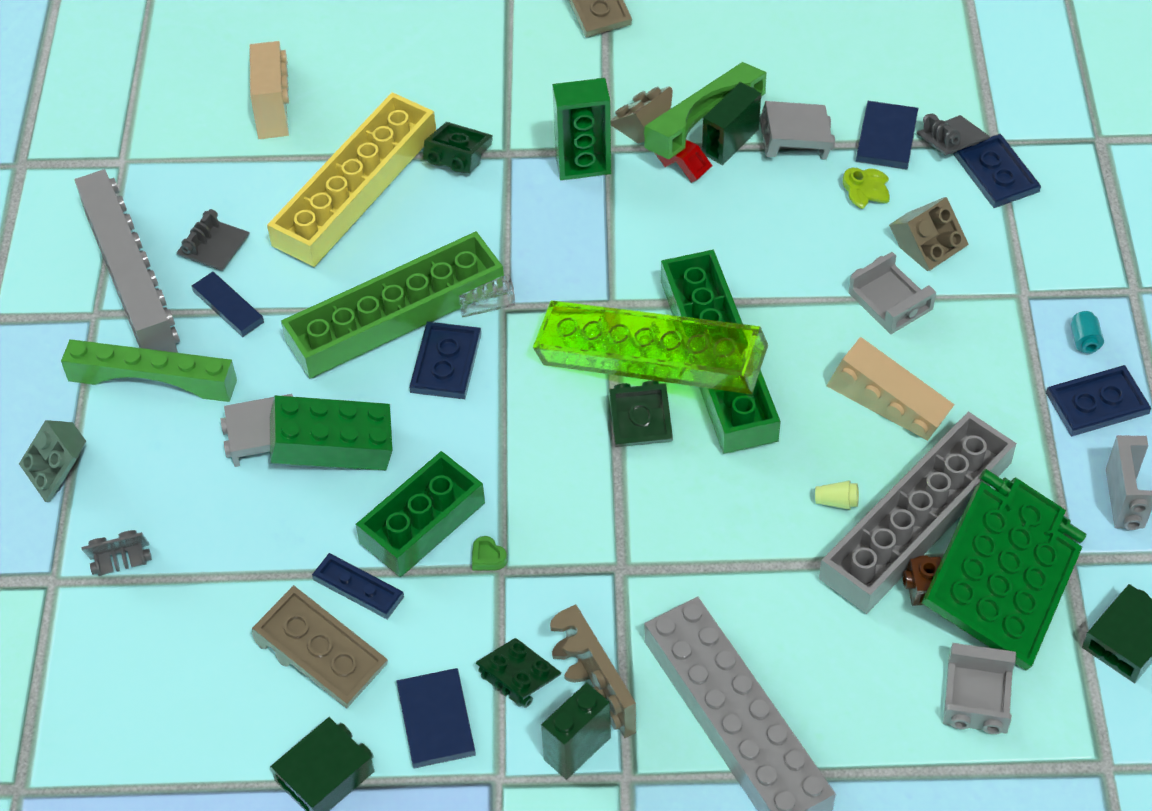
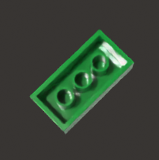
M606 78L552 84L555 155L560 181L611 174V107Z
M274 395L270 412V463L387 470L393 451L390 404Z
M440 451L355 524L359 544L401 578L485 504L483 483L444 452Z

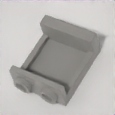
M765 101L760 116V126L766 157H776L779 147L819 149L821 159H827L830 150L834 149L835 136L831 135V117L827 116L825 105Z
M893 252L878 257L873 263L863 269H857L850 277L848 292L890 335L933 310L936 291L930 285L921 290L896 266V255Z
M286 394V395H281V396H292V397H293V394ZM274 397L224 406L225 417L220 418L223 435L228 434L229 439L224 441L226 458L232 457L234 467L240 466L239 457L270 452V412Z
M1116 436L1106 466L1115 528H1125L1127 530L1145 528L1152 511V490H1139L1136 482L1149 446L1147 436Z
M952 643L948 659L943 724L962 730L972 728L984 730L989 734H1007L1012 717L1010 703L1012 673L1016 661V652Z

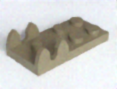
M569 0L586 38L632 25V17L624 0Z
M294 585L252 627V636L261 649L270 647L275 652V657L281 665L288 667L290 664L293 665L346 709L388 663L386 657Z
M576 604L560 611L551 620L550 629L556 632L566 631V638L555 645L552 650V658L565 660L569 657H576L578 659L576 664L568 668L564 675L565 680L569 682H582L590 679L594 686L593 688L610 702L612 727L615 730L620 729L624 738L635 734L636 702Z

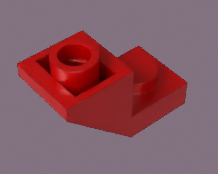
M688 140L685 141V149L669 160L655 153L664 167L677 162L691 183L698 180L713 166L700 147Z

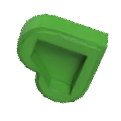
M480 536L474 541L472 552L473 571H496L506 566V550L501 546H497L493 538Z

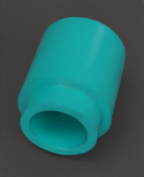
M1081 311L1073 316L1071 330L1076 349L1083 353L1098 351L1104 344L1099 319L1090 311Z

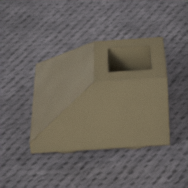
M657 86L647 93L646 91L638 93L632 98L634 101L632 104H626L615 111L616 116L611 119V126L636 143L644 142L645 125L671 109L673 94L671 86L662 89Z
M947 197L909 211L889 224L900 249L926 271L932 270L969 245Z

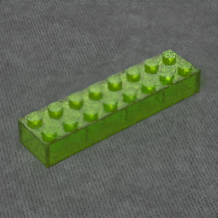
M552 300L533 345L537 356L542 364L546 366L746 394L753 393L768 348V342L760 326Z

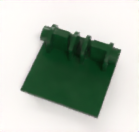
M516 637L476 661L482 679L487 680L496 690L502 689V694L504 696L509 695V698L518 707L523 706L525 708L533 701V697L530 696L532 693L562 673Z

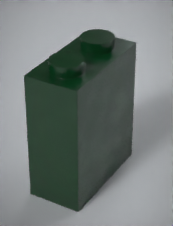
M740 82L703 117L702 151L706 157L723 166L759 130L761 92Z
M1128 584L1087 632L1082 648L1134 684L1152 664V598L1145 591Z
M587 682L541 724L544 761L566 780L611 738L610 702Z
M328 717L274 762L270 768L274 780L304 811H330L375 772L372 762L374 756L364 743L358 745L352 739V733L343 723L337 724Z

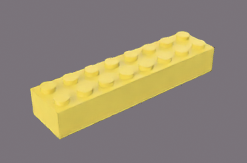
M391 92L267 224L271 246L315 267L424 147V140L436 131L434 111Z

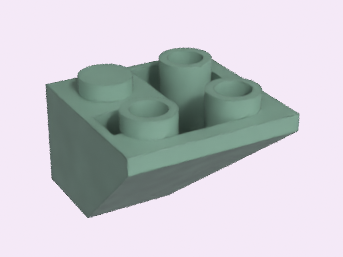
M45 420L19 462L20 467L45 502L52 500L86 443L85 438L73 422Z

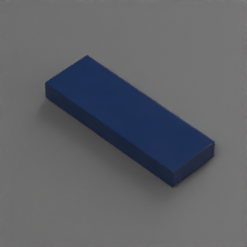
M214 271L191 285L193 292L242 337L264 323L263 316Z
M328 553L312 574L313 580L387 620L404 598L403 591L331 553Z

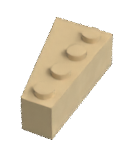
M280 41L250 44V96L258 139L289 136L286 105L289 104L288 61L286 50H281Z
M862 337L857 340L844 356L827 384V387L927 441L955 405Z

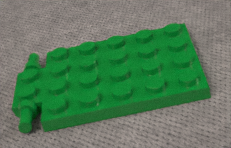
M984 469L979 477L984 482H980L975 487L922 604L988 647L1016 652L1015 664L1026 671L1033 666L1082 550V546L1079 544L1084 541L1087 534L1071 524V520L1064 516L1066 512L1064 508L1015 477L1011 481L1007 478L1001 479L988 469Z

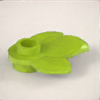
M853 167L847 169L843 174V186L849 191L848 197L859 208L864 209L869 200L880 203L889 202V191L885 186L889 181V177L882 171L872 168L861 170Z

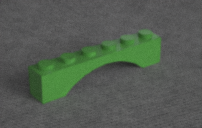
M741 62L645 125L644 148L669 160L685 149V141L692 127L737 84L742 82L761 92V97L765 95L767 72Z
M69 339L61 359L68 382L96 385L114 378H145L177 386L202 399L230 402L237 382L231 359Z

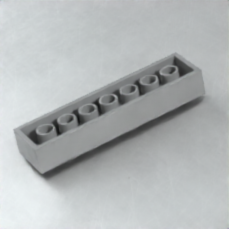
M105 169L74 179L86 217L139 348L178 353L176 343H179L180 339L175 326L170 327L175 325L170 309H167V307L163 308V306L167 305L162 290L155 288L159 285L154 271L151 269L147 270L148 267H151L145 251H139L143 247L138 233L131 232L135 228L130 214L123 213L127 209L122 196H116L119 193V189L115 179H109Z
M968 411L821 560L819 580L868 614L902 578L903 571L907 570L910 559L924 555L960 518L967 507L975 487L980 482H984L979 479L984 469H988L999 477L1012 463L1017 443Z
M698 596L644 623V642L757 811H833L836 793Z

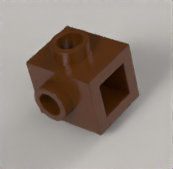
M922 555L910 559L907 570L903 571L902 579L904 588L909 589L912 606L923 605L922 601L938 569L941 557Z

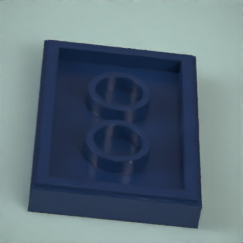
M867 101L856 162L908 169L918 108Z
M1001 133L981 141L977 145L968 146L954 153L956 159L993 208L1040 192L1041 185Z
M427 322L409 387L410 393L465 400L482 334L481 328Z
M1125 365L1049 386L1046 390L1048 398L1071 437L1148 415L1151 411V406Z
M458 668L396 680L413 769L476 756Z

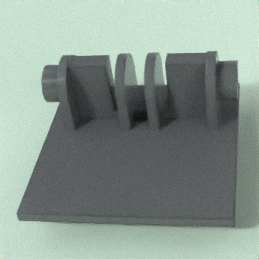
M933 113L926 114L923 118L924 129L917 131L920 137L944 155L953 154L958 150L977 145L979 142L990 138L988 134L961 115L943 121L939 120L937 115Z
M209 209V211H204L200 222L195 223L194 227L190 230L189 236L183 239L182 246L176 254L223 271L250 232L218 221V213L213 209Z
M129 530L119 533V538L107 541L105 537L88 541L89 545L81 547V549L90 560L94 559L95 561L89 563L92 575L98 573L99 576L114 572L111 555L113 556L116 571H120L117 557L119 553L122 554L125 569H129L127 551L132 568L146 565V561L152 560L150 549L144 550L143 548L149 546V542L143 533Z

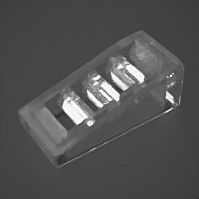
M510 275L501 276L460 295L459 301L462 318L515 306L514 287Z

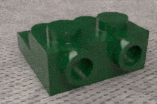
M446 121L424 140L423 159L432 165L450 167L455 172L471 173L481 163V154L492 145L493 135Z
M652 380L643 382L642 386L631 387V384L622 383L615 385L613 389H609L608 397L615 447L673 441L666 383L659 384V381Z

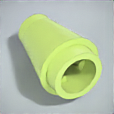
M849 480L816 486L815 502L816 504L851 510V507H858V483H851Z

